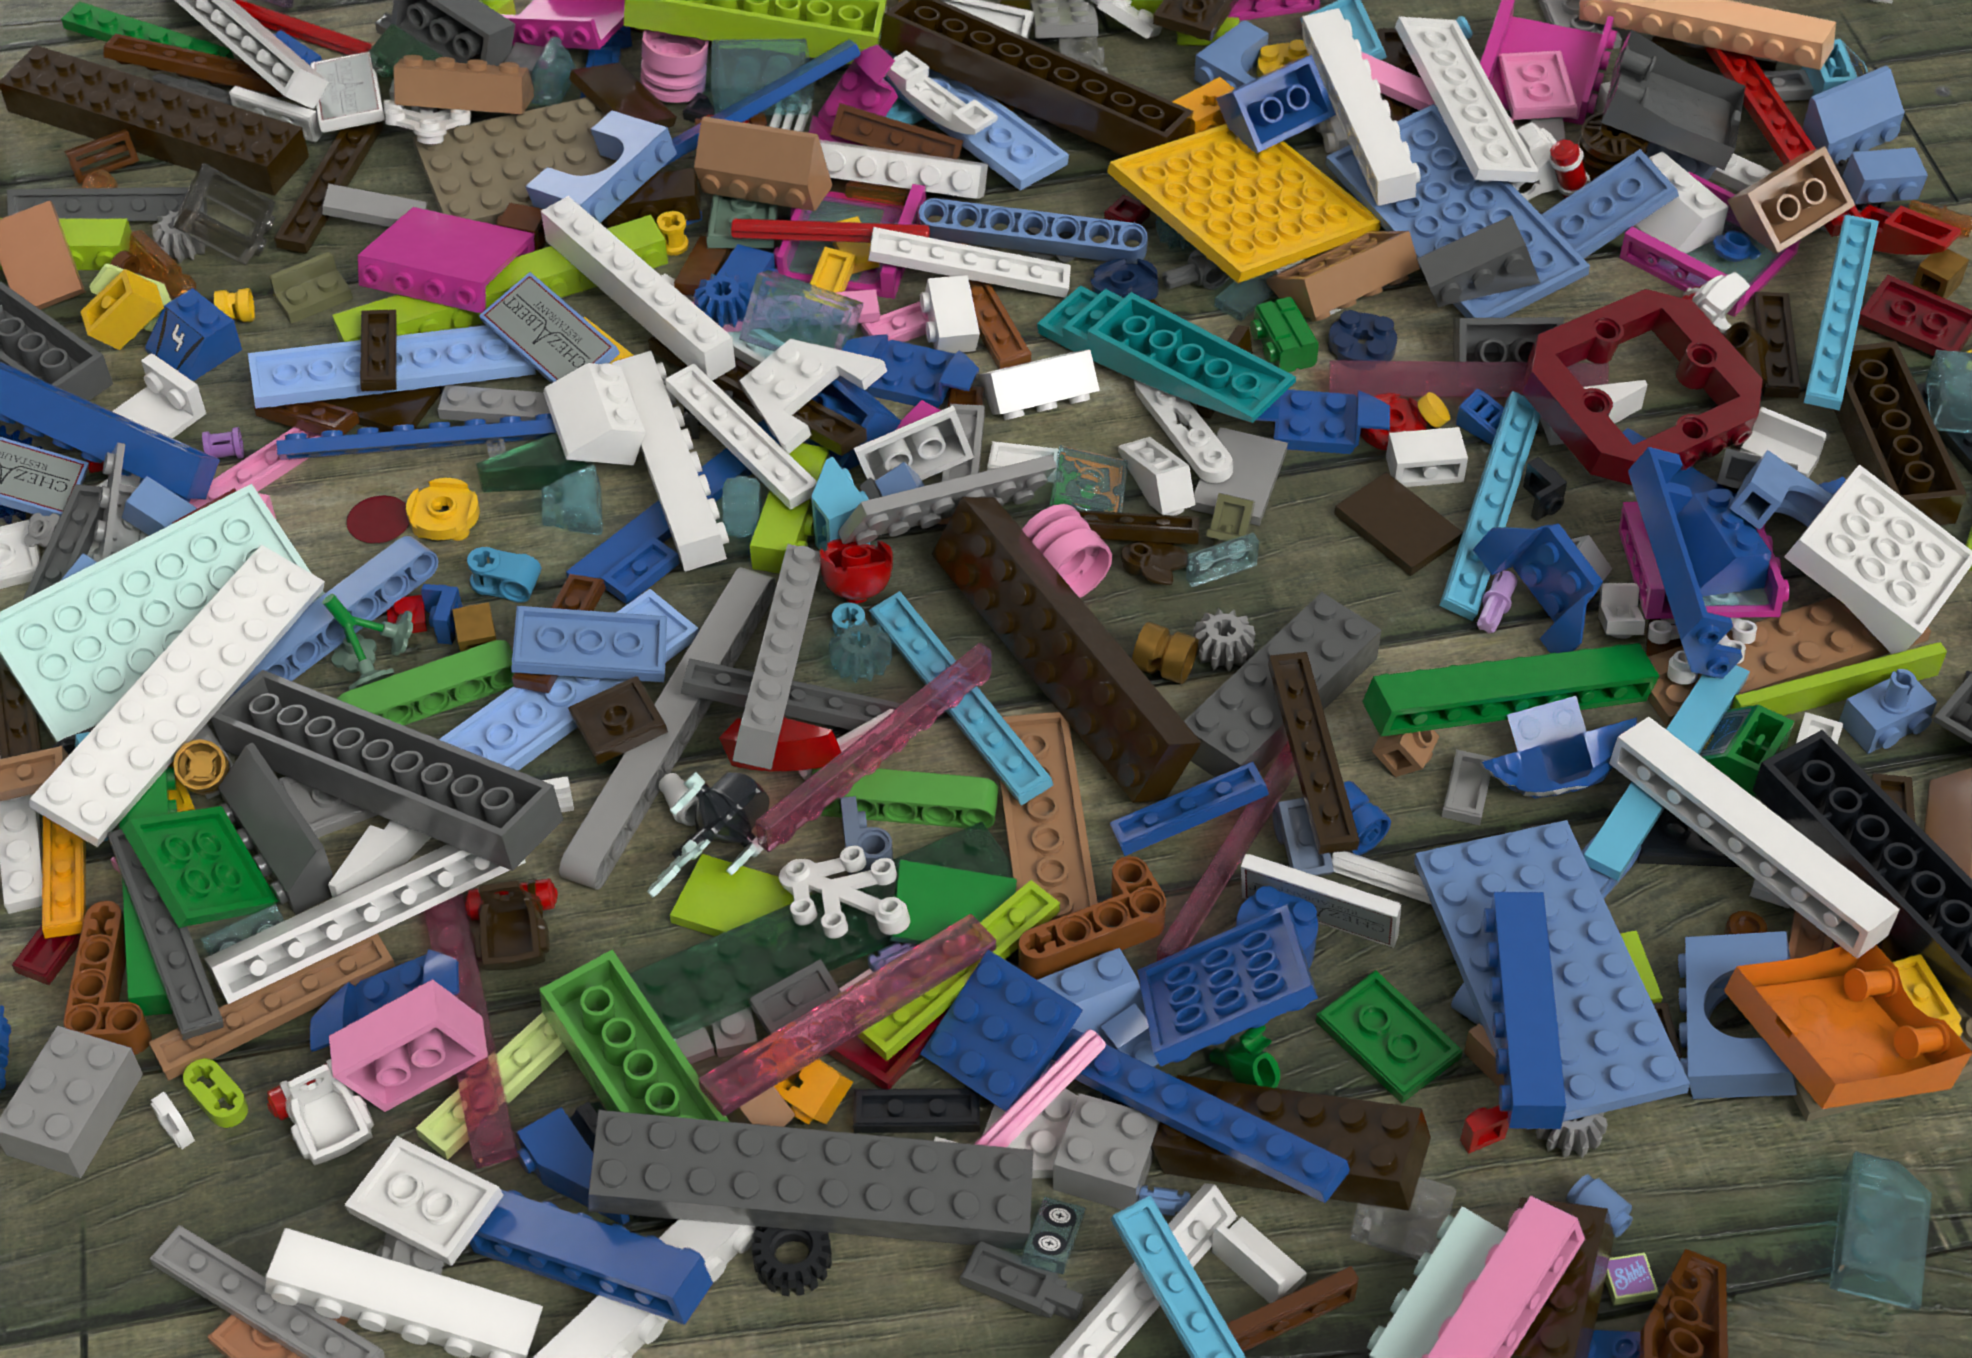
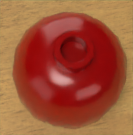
M840 538L828 542L826 551L822 548L819 551L823 582L831 592L850 603H863L868 598L879 594L885 589L892 576L893 551L883 541L877 540V546L870 544L858 545L856 541L843 544Z

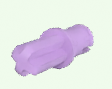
M1504 570L1502 574L1501 572L1495 574L1490 590L1482 598L1484 607L1477 622L1480 630L1494 633L1503 614L1510 610L1512 604L1510 598L1518 582L1517 577L1513 573Z

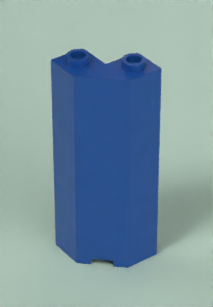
M1648 447L1628 470L1676 627L1691 672L1723 679L1743 658V655L1738 648L1718 644L1733 627V623L1729 617L1707 612L1676 517L1692 499L1689 486L1669 482L1683 465L1679 454Z

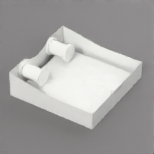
M1858 465L1784 556V558L1844 603L1891 654L1906 651L1922 635L1972 566V550L1861 465Z

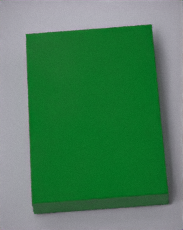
M900 860L897 864L894 897L906 904L910 916V925L903 932L890 935V941L949 950L1016 893L1017 879Z
M1377 970L1373 971L1316 1014L1315 1022L1401 1104L1462 1057L1463 1050Z

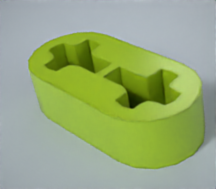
M206 1058L198 1059L186 1067L183 1073V1082L190 1097L213 1123L219 1127L230 1128L240 1124L246 1118L248 1104L244 1094L215 1061ZM201 1076L207 1079L210 1078L213 1086L208 1089L203 1082H198L197 1079ZM223 1097L228 1104H234V1108L229 1111L224 1107L221 1108L218 1100Z

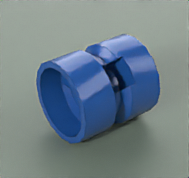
M1347 781L1344 782V786L1360 840L1358 850H1351V852L1356 855H1362L1381 842L1390 829L1391 819L1378 806L1369 803L1368 796L1354 782Z

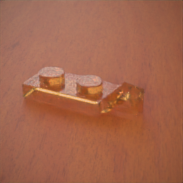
M142 230L131 232L129 252L139 258V272L144 277L164 283L168 294L176 298L192 288L196 290L197 284L192 277L182 274L181 266H178L176 261Z

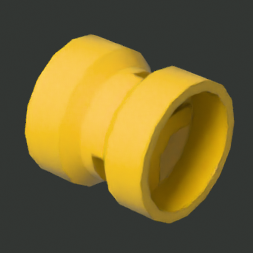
M250 288L238 289L236 293H229L227 290L214 292V305L231 319H239L242 322H254L255 306Z

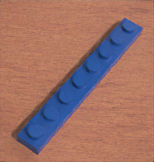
M546 413L535 415V420L521 421L519 416H508L500 418V423L486 424L485 419H471L464 421V426L450 427L449 422H434L428 424L429 429L417 430L414 429V425H397L393 427L391 432H379L378 428L368 427L357 429V434L343 435V431L340 430L321 432V437L307 438L305 433H293L285 435V440H278L276 443L277 455L280 459L290 460L559 437L551 414Z
M1073 1028L1051 1059L1050 1065L1052 1066L1084 1033ZM1107 1044L1075 1078V1080L1323 1203L1327 1202L1350 1172L1347 1160Z

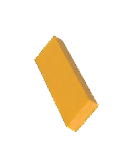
M43 816L42 931L45 939L81 934L86 914V840Z

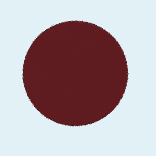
M386 495L373 496L359 502L351 509L347 517V528L354 538L366 543H384L400 536L410 524L406 513V503L396 497Z

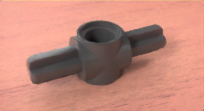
M1198 249L1191 253L1187 265L1162 273V280L1166 289L1176 288L1193 282L1196 286L1203 285L1206 289L1212 290L1221 287L1229 278L1227 273Z

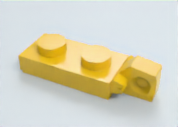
M1918 954L1892 962L1898 968L1903 989L1914 1006L1929 1017L1944 1020L1959 1037L1962 1036L1961 1016L1922 955Z

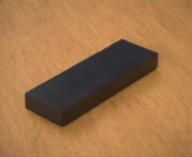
M971 1088L854 1089L853 1131L854 1133L980 1132V1094Z

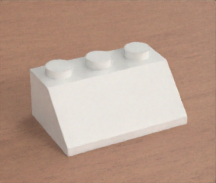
M1663 151L1649 157L1654 165L1677 188L1679 196L1633 227L1685 254L1713 241L1716 236L1722 235L1729 206Z
M1091 350L1070 352L977 375L979 386L984 387V397L992 414H1003L1004 420L1024 416L1023 409L1036 406L1037 412L1057 408L1056 401L1069 398L1070 404L1090 400L1089 393L1100 391Z
M587 363L545 387L543 393L566 460L634 465L646 432L621 366L609 363Z
M954 406L854 448L867 480L872 478L874 481L903 462L911 467L920 476L921 480H924L974 458Z

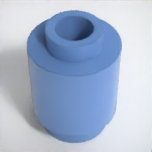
M1589 1174L1578 1180L1566 1197V1201L1571 1204L1608 1208L1613 1233L1616 1238L1625 1232L1633 1220V1217L1629 1215L1632 1205L1600 1178L1593 1179Z

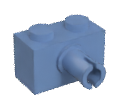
M1898 669L1897 673L1895 671L1892 672L1890 679L1847 698L1839 722L1843 723V728L1869 754L1881 747L1884 749L1890 748L1900 738L1910 733L1918 734L1924 731L1932 722L1931 716L1937 701L1916 680L1912 672L1906 669Z

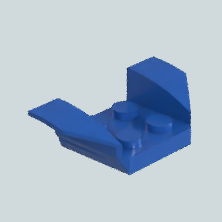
M888 334L849 339L842 348V351L884 361L887 372L867 388L869 394L876 398L916 406L922 400L939 408L944 401L949 387L969 391L979 372V368L960 350L955 354L895 340L888 341Z
M1288 389L1256 420L1274 421V440L1287 442V450L1351 454L1355 447L1359 445L1361 428L1390 429V405L1358 390V394L1355 396L1354 394Z
M1560 524L1545 525L1535 529L1493 527L1480 540L1473 551L1491 575L1511 567L1514 568L1554 622L1540 638L1550 653L1574 651L1582 644L1587 603L1595 595L1603 580Z
M428 949L427 954L361 980L356 986L350 982L346 983L311 1018L310 1050L314 1052L329 1046L330 1035L432 979L453 995L460 993L459 962L450 956Z

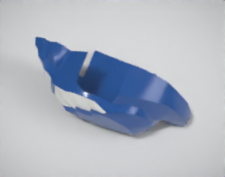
M1576 696L1511 713L1507 717L1518 751L1480 762V764L1506 787L1521 793L1523 796L1542 798L1582 790L1604 781L1614 768L1609 763L1617 737L1638 724L1637 717L1586 731Z

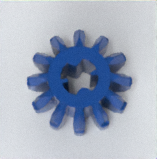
M726 271L723 276L717 277L711 273L709 280H700L699 288L695 289L694 304L715 323H718L721 328L724 325H731L735 328L738 321L745 322L747 320L748 313L751 312L753 306L748 282H742L739 275L728 277Z

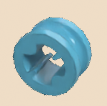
M843 603L834 609L832 622L835 635L841 639L853 640L864 633L866 629L865 612L862 607L854 603ZM845 619H849V622H852V619L855 620V622L851 624H848V620H846L845 623H843L842 621Z

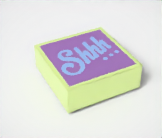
M1645 1253L1609 1259L1605 1282L1613 1306L1656 1299L1658 1289Z

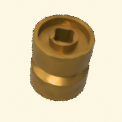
M1147 622L1136 641L1132 661L1141 671L1154 674L1159 670L1163 678L1183 684L1187 680L1195 662L1199 640L1196 637L1181 632L1170 635L1168 628Z
M203 739L192 740L184 744L176 753L173 763L174 772L178 780L193 793L202 795L218 791V787L230 770L229 760L224 752L213 742Z

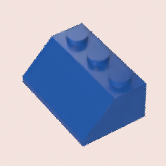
M1312 55L1286 64L1216 98L1228 128L1255 153H1259L1336 115Z
M838 376L812 398V400L866 428L867 441L860 445L895 431L901 423L898 417L866 390H863L842 376ZM809 438L805 440L809 445L822 446ZM829 449V457H833L842 469L850 470L860 464L854 449L843 456Z
M1713 489L1707 492L1693 493L1692 499L1676 516L1702 597L1765 589L1772 553L1754 526L1729 509L1734 500L1729 489Z

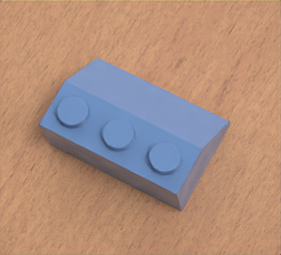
M1886 65L1810 98L1802 129L1816 149L1826 147L1834 164L1842 159H1847L1851 156L1852 152L1868 151L1882 143L1890 142L1899 134L1904 109L1891 69Z
M1120 948L1038 979L1039 982L1083 1009L1071 1030L1074 1028L1085 1033L1091 1029L1104 1040L1105 1044L1113 1047L1100 1026L1133 1004H1136L1146 1017L1138 979ZM1050 1063L1044 1070L1043 1074L1051 1067Z

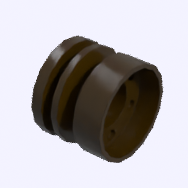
M1603 112L1594 114L1586 119L1581 127L1578 146L1583 151L1584 158L1582 161L1585 171L1590 177V182L1639 149L1647 155L1649 141L1601 123Z

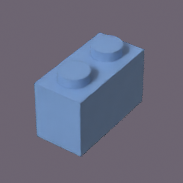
M1915 147L1852 152L1843 174L1855 204L1918 199L1928 176Z

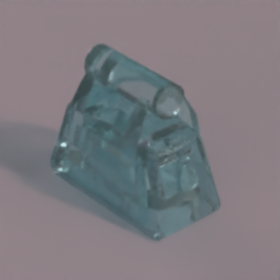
M558 37L550 38L533 69V104L551 106L562 103L572 84L569 76L571 70L577 68L569 52L562 45Z
M595 465L582 468L555 481L550 486L542 488L543 525L556 526L573 532L594 535L602 534V490Z

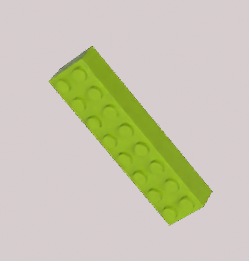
M625 0L624 26L634 27L639 30L663 32L669 35L698 38L704 41L728 43L733 46L757 48L763 51L787 53L798 57L816 58L848 39L857 44L860 52L874 45H879L887 0Z

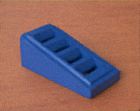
M1476 389L1460 404L1456 425L1492 445L1504 407L1487 393Z

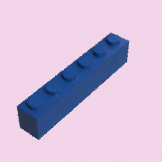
M1494 892L1491 908H1484L1483 925L1484 932L1491 933L1492 942H1487L1486 959L1487 967H1494L1495 977H1490L1489 992L1490 1001L1498 1003V1012L1493 1013L1494 1038H1501L1502 1047L1496 1050L1497 1074H1504L1505 1085H1500L1499 1088L1500 1111H1507L1509 1128L1561 1129L1566 1110V1099L1544 892Z
M501 1190L503 1197L469 1242L473 1251L477 1254L684 1325L713 1284L704 1258L691 1248L685 1247L680 1249L665 1244L655 1236L644 1237L629 1232L621 1225L612 1224L610 1226L595 1221L585 1213L578 1212L574 1214L559 1209L555 1204L548 1201L540 1203L528 1199L515 1190H509L508 1192Z

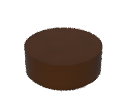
M125 250L115 255L110 263L113 266L127 269L138 274L140 269L139 258Z
M1750 911L1733 913L1728 918L1724 929V935L1768 932L1763 918Z

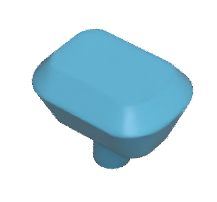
M1459 16L1456 19L1465 38L1471 39L1473 33L1465 17Z

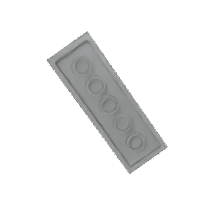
M1048 455L863 501L842 525L838 533L843 544L856 541L858 545H862L875 540L882 534L889 533L893 537L905 533L910 527L921 525V528H929L941 522L942 519L952 517L962 497H995L1002 506L1004 503L1012 501L1016 505L1022 504L1034 498V492L1048 482L1047 478L1057 466L1053 456Z

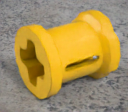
M677 211L662 213L657 218V226L665 238L667 255L683 254L689 247L688 238L684 235L686 227L684 215Z

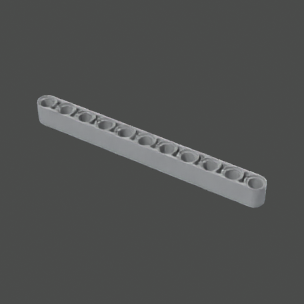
M742 567L735 571L654 704L666 724L668 733L625 752L565 850L559 868L561 878L599 890L605 884L659 793L660 780L665 775L671 773L713 700L681 694L689 658L733 668L774 598L776 578Z

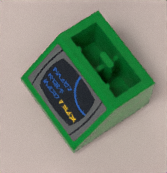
M1761 705L1730 709L1726 712L1699 755L1756 798L1757 795L1752 790L1761 762L1786 749L1795 721Z

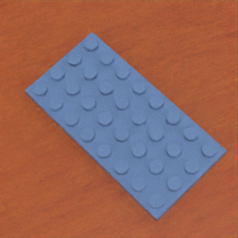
M1434 104L1397 121L1400 129V139L1402 142H1407L1410 150V160L1412 163H1417L1420 171V182L1416 183V197L1377 206L1350 145L1326 156V166L1353 196L1381 221L1380 225L1386 231H1410L1417 258L1512 215L1527 246L1540 283L1453 303L1466 318H1504L1589 274L1590 265L1509 181L1483 182L1474 179L1438 108Z
M1567 820L1415 853V866L1495 1055L1497 1048L1502 1047L1501 1038H1494L1493 1013L1498 1012V1003L1490 1001V977H1495L1494 967H1487V942H1492L1491 933L1484 932V908H1491L1494 892H1544L1566 1099L1563 1122L1688 1093L1689 1080Z

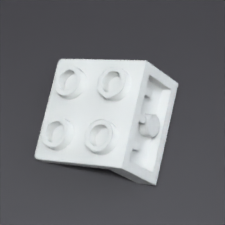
M152 353L141 360L145 372L144 381L147 387L112 411L170 438H174L206 415L198 385Z

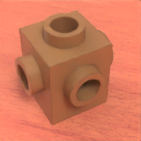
M1434 730L1379 736L1372 752L1395 777L1423 769L1425 764L1432 758V751L1440 736Z

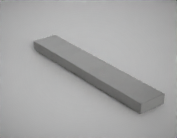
M180 1225L150 1257L153 1266L301 1358H385L383 1349L334 1319L318 1314L314 1307L298 1302L296 1305L290 1306L275 1301L271 1294L265 1293V1277Z

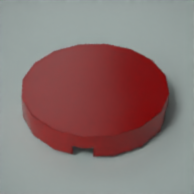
M1396 393L1378 394L1373 397L1390 405V429L1361 428L1360 436L1368 444L1387 451L1389 433L1426 430L1427 421L1421 415L1416 400L1410 397L1408 400L1400 398V394Z

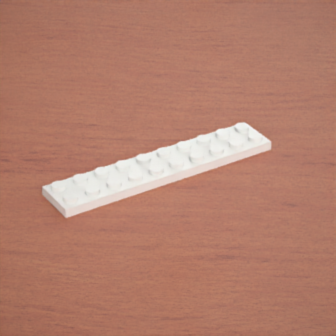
M261 544L32 795L29 807L98 847L108 836L107 833L112 832L174 761L178 750L197 735L324 589L325 581Z

